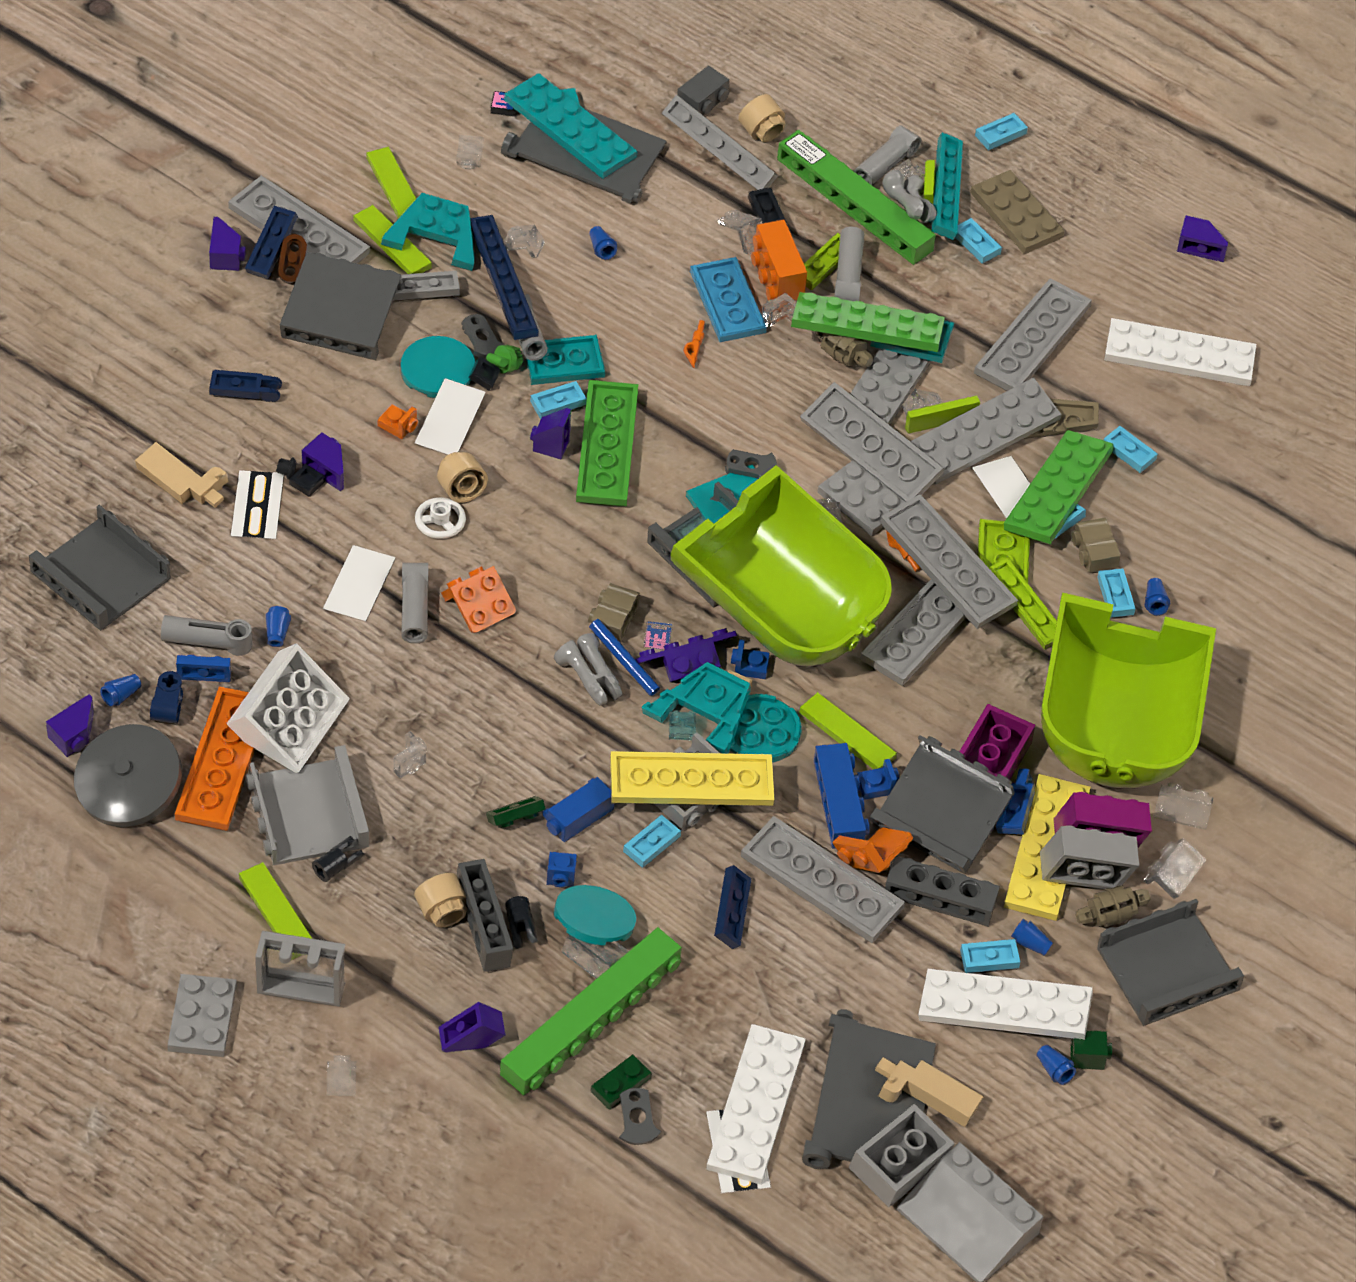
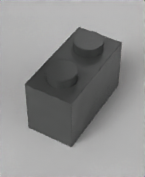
M708 65L678 88L677 95L700 114H708L713 107L720 102H724L729 96L730 79Z

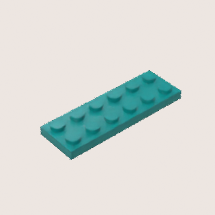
M540 73L506 92L504 95L505 102L602 179L637 157L636 149Z

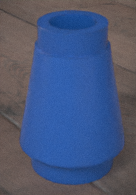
M593 227L589 235L595 255L603 260L611 259L617 252L616 241L602 227Z
M1152 578L1147 582L1145 608L1152 615H1162L1167 612L1170 606V599L1162 580Z
M273 606L269 608L265 615L268 645L281 647L286 637L291 616L287 608Z
M136 674L107 681L101 687L100 693L107 705L118 706L136 692L137 689L141 688V681Z
M1022 919L1011 935L1017 944L1043 956L1046 955L1053 945V942L1031 920L1028 922Z
M1044 1045L1038 1050L1037 1057L1053 1082L1064 1085L1072 1080L1076 1074L1073 1061L1049 1045Z

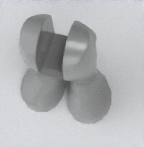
M892 170L885 175L882 183L885 192L890 198L897 200L906 209L910 218L915 220L921 218L923 222H931L936 218V210L933 204L921 197L924 192V181L920 176L913 175L905 181L903 174L898 170Z
M587 633L578 638L577 645L574 640H570L560 647L554 655V660L561 667L571 665L577 672L591 698L599 706L607 704L604 690H607L614 700L622 696V690L618 680L608 668L598 650L600 647L598 637L593 633ZM583 656L591 663L597 675L591 672Z

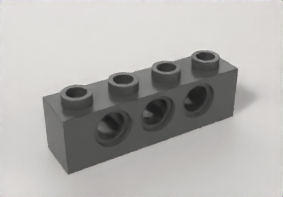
M898 856L893 860L885 885L886 890L905 903L987 927L989 926L1000 886L989 881L977 880L967 877L962 873H953L934 865H926L910 858Z
M485 859L458 863L456 875L466 894V917L483 971L511 967L513 946Z

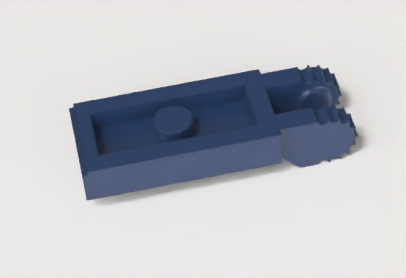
M212 370L209 395L251 399L261 398L265 402H275L280 398V392L277 389L281 388L282 380L275 376L272 377L260 373Z

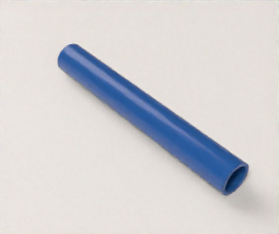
M600 619L592 622L589 628L648 695L653 696L657 693L660 687Z

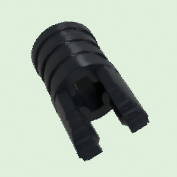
M352 836L347 837L326 854L312 862L314 872L323 882H328L336 874L365 855L360 850L354 852L347 859L341 851L348 848L355 841Z
M525 896L512 897L505 902L515 949L523 947L520 932L527 931V937L531 943L538 942L529 906L530 902Z

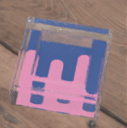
M647 621L644 647L664 650L663 646L671 643L673 624Z

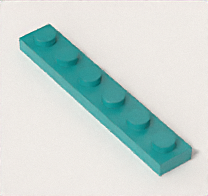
M942 132L937 142L933 202L936 218L932 221V232L953 240L958 233L963 140Z

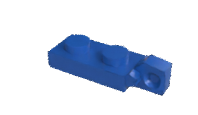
M1019 769L1016 782L1010 784L1013 786L1015 793L996 824L998 833L1024 834L1035 794V785L1032 783L1033 778L1030 775L1029 769Z

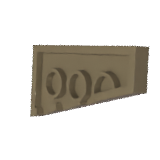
M1050 399L1061 413L1060 420L1026 438L1066 433L1067 430L1077 432L1097 429L1099 402Z

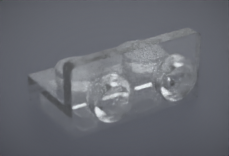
M1167 783L1166 786L1161 785L1153 817L1206 830L1214 798L1209 797V793L1203 790L1193 789V792L1182 790L1183 787L1178 784Z
M1184 838L1175 843L1170 841L1160 851L1162 856L1147 868L1149 874L1144 879L1147 885L1156 881L1173 899L1178 898L1206 861Z
M569 934L562 948V953L595 979L629 952L616 941L606 942L605 946L594 945L580 941Z

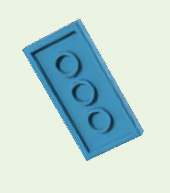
M737 257L690 266L691 276L719 342L766 333V324Z

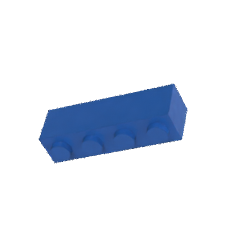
M847 743L816 746L814 766L832 849L836 848L832 842L839 835L865 840V835H869L868 819L863 818L862 814L865 811L863 797L858 795L860 790L859 776L854 775L853 769H855L854 754L849 753Z

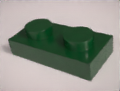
M533 796L487 811L486 816L489 823L498 826V828H504L513 825V820L522 817L524 820L535 818L539 815L538 812L546 810L542 798Z
M632 1054L591 1085L590 1092L610 1110L621 1102L620 1094L631 1088H639L651 1079L652 1072Z

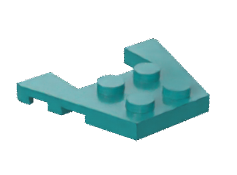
M421 193L382 237L381 245L401 251L408 233L457 246L451 265L470 271L473 270L474 252L469 206Z
M707 662L681 679V684L672 690L666 689L659 694L660 698L652 703L648 701L641 707L643 714L660 723H663L677 704L717 723L718 725L706 741L719 753L728 754L749 698L751 685L747 681Z

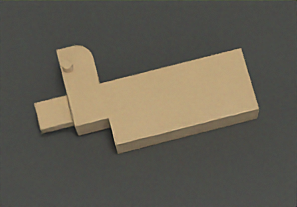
M157 442L135 460L136 467L140 472L181 504L191 496L201 504L207 501L214 508L224 501V497L217 491L222 490V487L228 482L227 473L219 467L211 468L200 477Z
M882 1058L875 1071L888 1078L878 1097L887 1102H894L901 1092L904 1091L963 1127H966L983 1099L982 1095L922 1060L916 1068H913L901 1060L898 1065H895L889 1060Z

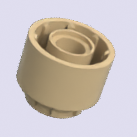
M769 94L760 95L750 101L742 109L738 117L739 122L750 136L755 140L759 138L762 142H769L782 133L786 124L784 121L785 113Z
M453 452L447 455L441 461L437 473L438 481L451 500L458 503L469 502L477 498L484 491L488 482L487 474L472 454L466 452Z
M454 873L434 876L423 882L414 893L425 920L435 923L437 927L451 926L459 922L466 915V894L458 876Z

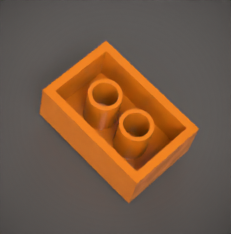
M785 219L758 224L756 235L753 236L754 252H751V260L753 266H757L759 270L758 275L761 284H765L767 299L769 302L772 301L775 310L795 307L799 292L805 293L807 270Z

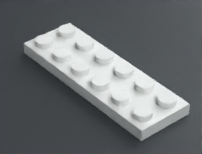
M1111 318L1104 360L1250 386L1256 344Z
M928 969L918 1016L919 1021L1085 1040L1093 987Z
M754 1024L751 1025L706 1170L762 1184L806 1038Z

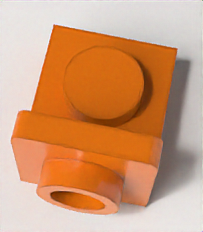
M392 404L379 417L377 426L403 439L409 432H413L418 424L417 409L412 406L406 412Z

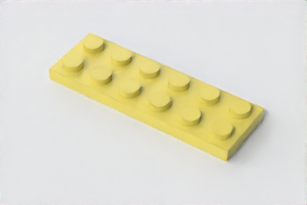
M611 751L610 754L611 803L773 806L772 754Z
M1042 774L1038 775L1034 798L1025 832L1022 835L1003 908L1057 921L1066 884L1042 880L1040 851L1054 836L1053 818L1074 792H1086L1089 794L1091 787Z

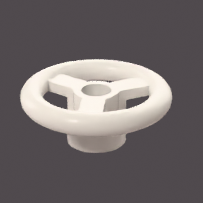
M443 497L432 498L423 502L415 513V523L418 529L423 534L436 539H446L455 536L463 529L466 522V514L462 506L451 499ZM430 508V515H423ZM451 508L458 514V522L455 526L449 521ZM435 523L442 525L447 531H435L428 528L425 524Z

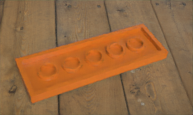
M219 686L175 811V820L228 831L255 748L246 744L227 725V722L249 692Z

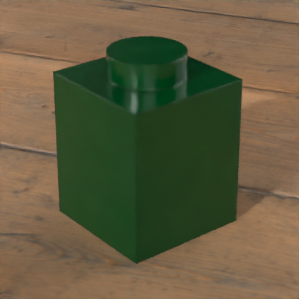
M1086 1030L1085 1040L1071 1038L1070 1060L1073 1061L1075 1068L1104 1070L1107 1059L1111 1060L1112 1043H1107L1106 1031Z

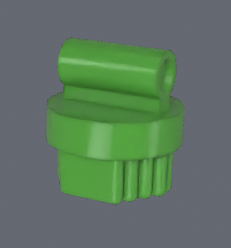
M500 345L495 349L494 354L489 353L486 356V360L500 368L501 373L518 370L523 363L520 348L510 345Z

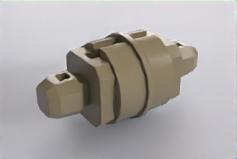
M815 331L816 336L822 341L821 349L835 361H839L846 366H871L873 357L866 351L868 344L863 339Z
M1121 885L1111 889L1106 888L1104 891L1095 893L1093 898L1087 899L1088 906L1080 908L1075 912L1077 922L1081 924L1094 922L1096 926L1103 925L1104 927L1115 924L1119 925L1121 922L1132 919V915L1138 914V907L1147 904L1151 900L1150 894L1146 889L1132 891L1131 887L1123 888ZM1126 901V904H1124V905H1119V904H1118V903H1121V902ZM1106 907H1107V910H1104V911H1101V912H1100L1099 909H1102V908H1106Z

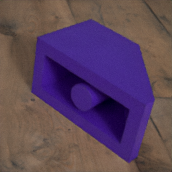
M1185 215L1177 252L1224 262L1228 246L1225 238L1209 220Z
M214 217L209 250L210 269L239 271L240 262L245 261L246 247L241 246V236L222 219Z
M564 408L541 418L538 426L533 427L530 435V440L533 441V452L562 459L570 442L571 409Z
M321 432L302 449V466L307 464L325 476V482L341 492L344 489L341 444L335 438Z
M88 694L46 721L48 738L66 757L81 751L89 744L94 716L93 697Z
M477 1002L439 1026L442 1051L455 1052L482 1049L506 1036L502 1011Z

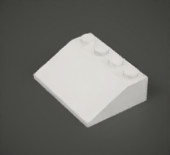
M296 643L277 652L227 722V725L246 744L291 771L298 773L350 698Z

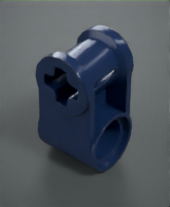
M167 671L159 676L155 695L151 702L150 720L178 724L183 690L181 688L182 678L177 672Z

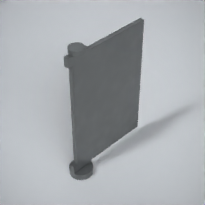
M585 109L637 150V157L602 179L532 122L529 123L520 137L509 132L504 138L501 147L502 155L514 158L521 156L622 196V201L627 203L632 201L639 202L643 193V189H640V184L667 143V140Z
M846 1009L838 1010L837 1015L831 1014L828 1026L834 1027L812 1138L811 1141H805L802 1162L814 1169L828 1168L831 1157L851 1162L855 1152L912 1105L915 1104L924 1113L925 1103L904 1091L901 1092L894 1102H887L878 1097L888 1078L875 1071L882 1058L889 1060L895 1065H898L901 1060L913 1068H916L921 1060L932 1066L936 1043L860 1024L858 1020L853 1019V1013Z

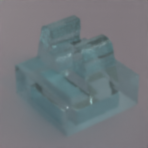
M693 711L669 712V739L692 740L693 735L696 733V713Z

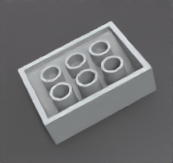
M960 1142L939 1159L897 1207V1210L976 1282H985L1039 1234L1043 1221V1216Z

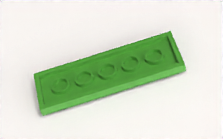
M799 292L791 327L938 352L945 317L933 313L925 314L913 312L909 309L901 310L890 308L886 305L878 306L866 304L862 301H849L838 297H826L814 293Z
M589 380L576 502L627 506L639 384Z
M1067 430L1005 520L1004 530L1051 544L1113 452V443Z

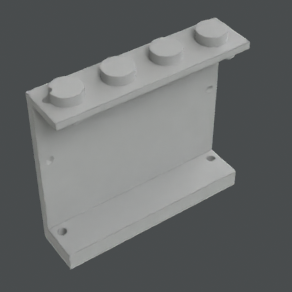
M345 745L334 747V760L304 765L298 773L287 768L258 774V769H255L254 762L250 763V774L246 775L248 790H254L255 796L251 797L254 812L260 813V818H257L260 834L265 833L266 840H263L264 852L266 856H271L273 866L323 856L349 836H352L355 841L348 848L342 849V852L369 847V830Z

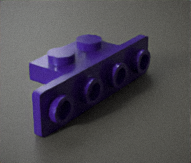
M727 628L712 632L713 637L704 639L703 635L689 638V644L682 646L679 645V642L664 645V651L655 653L654 648L639 653L640 657L635 660L642 664L663 658L669 682L683 679L707 662L720 668L714 643L731 639L737 636L736 630L728 632Z

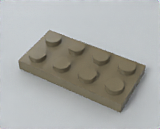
M1011 170L971 186L970 193L1024 255L1064 237L1065 231Z

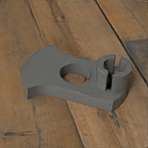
M469 315L462 321V330H465L464 333L469 337L474 347L472 355L486 358L489 353L494 354L498 346L505 345L496 339L483 315ZM477 332L485 334L487 340H480L476 336Z
M733 449L727 457L725 472L727 474L734 473L759 479L777 465V461L772 452L768 455H759ZM753 461L758 464V467L750 469L745 466V463Z
M631 1088L620 1094L624 1132L619 1138L633 1145L647 1144L660 1135L661 1130L657 1129L653 1124L648 1090ZM635 1095L639 1100L633 1102L629 1097ZM632 1110H642L646 1116L645 1121L640 1124L633 1123L629 1117Z

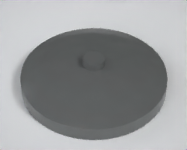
M139 724L118 726L100 734L82 752L74 773L75 792L87 813L97 821L115 827L139 825L155 818L172 802L180 787L182 764L174 745L160 731Z

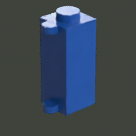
M599 777L590 779L586 785L553 807L542 811L544 818L547 820L548 830L551 834L558 836L563 842H566L614 810V803H611V789Z

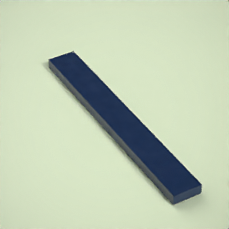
M493 215L470 218L471 231L514 340L538 337V327Z

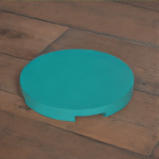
M445 336L425 337L415 341L404 351L401 358V375L410 389L427 394V397L436 398L445 378L466 386L471 382V379L468 377L475 364V358L471 350L456 339Z
M768 694L749 695L730 751L734 754H772V763L786 758L796 749L800 741L801 721L794 708H790L785 703L777 700L776 696Z
M578 885L567 888L558 895L554 907L555 919L559 920L567 928L566 932L572 937L589 944L605 946L606 942L619 940L624 942L632 935L636 924V914L629 902L617 893L598 886Z

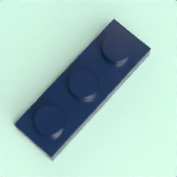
M277 206L273 207L245 267L247 273L266 279L270 278L280 257L282 243L290 235L298 218L296 212Z
M734 865L725 868L714 934L716 938L731 949L741 946L752 879Z

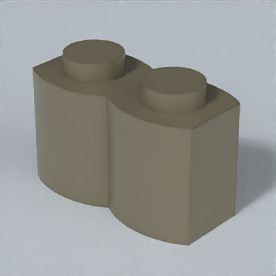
M1100 518L1077 522L1075 531H1072L1071 536L1073 545L1078 546L1080 550L1079 559L1081 565H1085L1088 572L1119 567L1120 552L1112 536L1107 519Z
M610 583L606 590L603 589L598 599L599 605L597 608H592L588 622L592 623L596 619H600L616 639L621 641L638 609L640 593Z

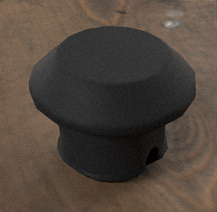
M293 457L291 460L279 459L276 469L277 473L287 475L286 478L289 480L295 472L297 464L295 458Z

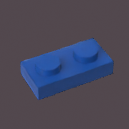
M177 655L176 668L182 680L230 682L231 680L230 658Z

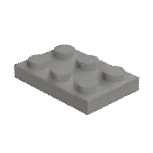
M854 460L820 484L817 493L871 536L884 528L880 523L881 516L905 503L902 498Z
M181 974L167 1045L169 1052L224 1057L237 987L236 979Z

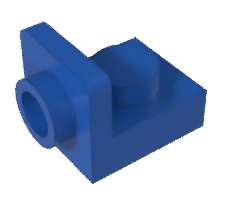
M739 640L738 649L733 648L731 664H736L735 672L745 677L766 679L770 653L744 649L745 640Z
M890 759L884 760L883 768L857 772L860 781V791L864 800L888 796L899 780L898 770L896 767L893 768Z
M549 853L547 885H554L560 888L574 886L577 854Z

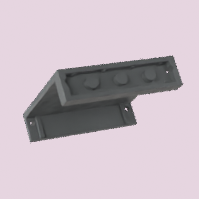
M307 252L279 324L281 338L376 360L379 354L378 340L397 290H402L401 274L392 270L377 269L368 264L352 263L343 258L327 257L322 253Z
M98 505L96 507L98 520L47 557H44L37 550L29 555L30 572L101 631L170 580L171 576L170 562L163 554H158L152 549L148 541L141 540L135 535L131 527L123 525L117 520L113 512L107 511L101 505Z
M919 735V747L881 809H874L870 816L871 820L881 828L910 832L913 839L909 844L966 875L1015 793L1013 786L1010 785L1012 782L1003 775L998 774L996 777L988 773L989 769L977 761L973 764L965 760V756L955 749L948 751L941 747L942 743L931 736H928L926 739Z
M1197 899L1189 902L1182 901L1164 911L1157 910L1150 916L1142 919H1132L1123 926L1108 928L1100 934L1097 950L1143 1026L1237 992L1241 988L1244 974L1239 967L1232 970L1228 968L1195 914L1198 905Z

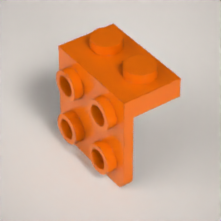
M481 566L468 573L470 578L462 581L461 577L447 583L448 589L441 592L445 602L454 598L472 633H477L513 615L516 611L494 566L486 570Z
M880 828L868 841L839 835L832 843L838 850V857L849 866L880 873L890 866V862L899 853L907 849L913 836L910 832Z

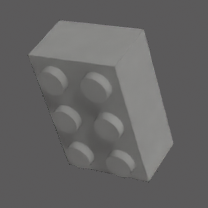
M1061 826L1040 851L1042 880L1100 889L1122 886L1139 867L1137 837L1126 836L1123 833H1106L1097 829L1085 830L1074 826Z
M914 1104L855 1152L849 1169L890 1207L915 1187L939 1159L953 1148L955 1143Z

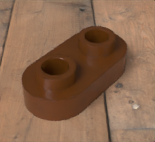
M298 234L288 235L282 243L278 275L283 282L288 284L296 282L306 255L307 243ZM295 244L299 247V250L293 252L290 250V246ZM288 268L294 269L295 274L291 276L287 275L286 270Z

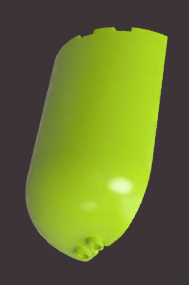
M777 465L742 491L736 507L715 523L706 519L673 545L671 551V561L763 646L779 659L799 666L825 664L840 657L847 651H852L863 636L867 638L874 632L877 627L875 623L885 610L892 591L890 575L882 560Z
M1062 592L1041 707V724L1050 749L1058 760L1073 773L1088 781L1104 786L1137 788L1152 785L1169 778L1189 761L1200 740L1216 628L1166 616L1159 632L1110 620L1114 604Z

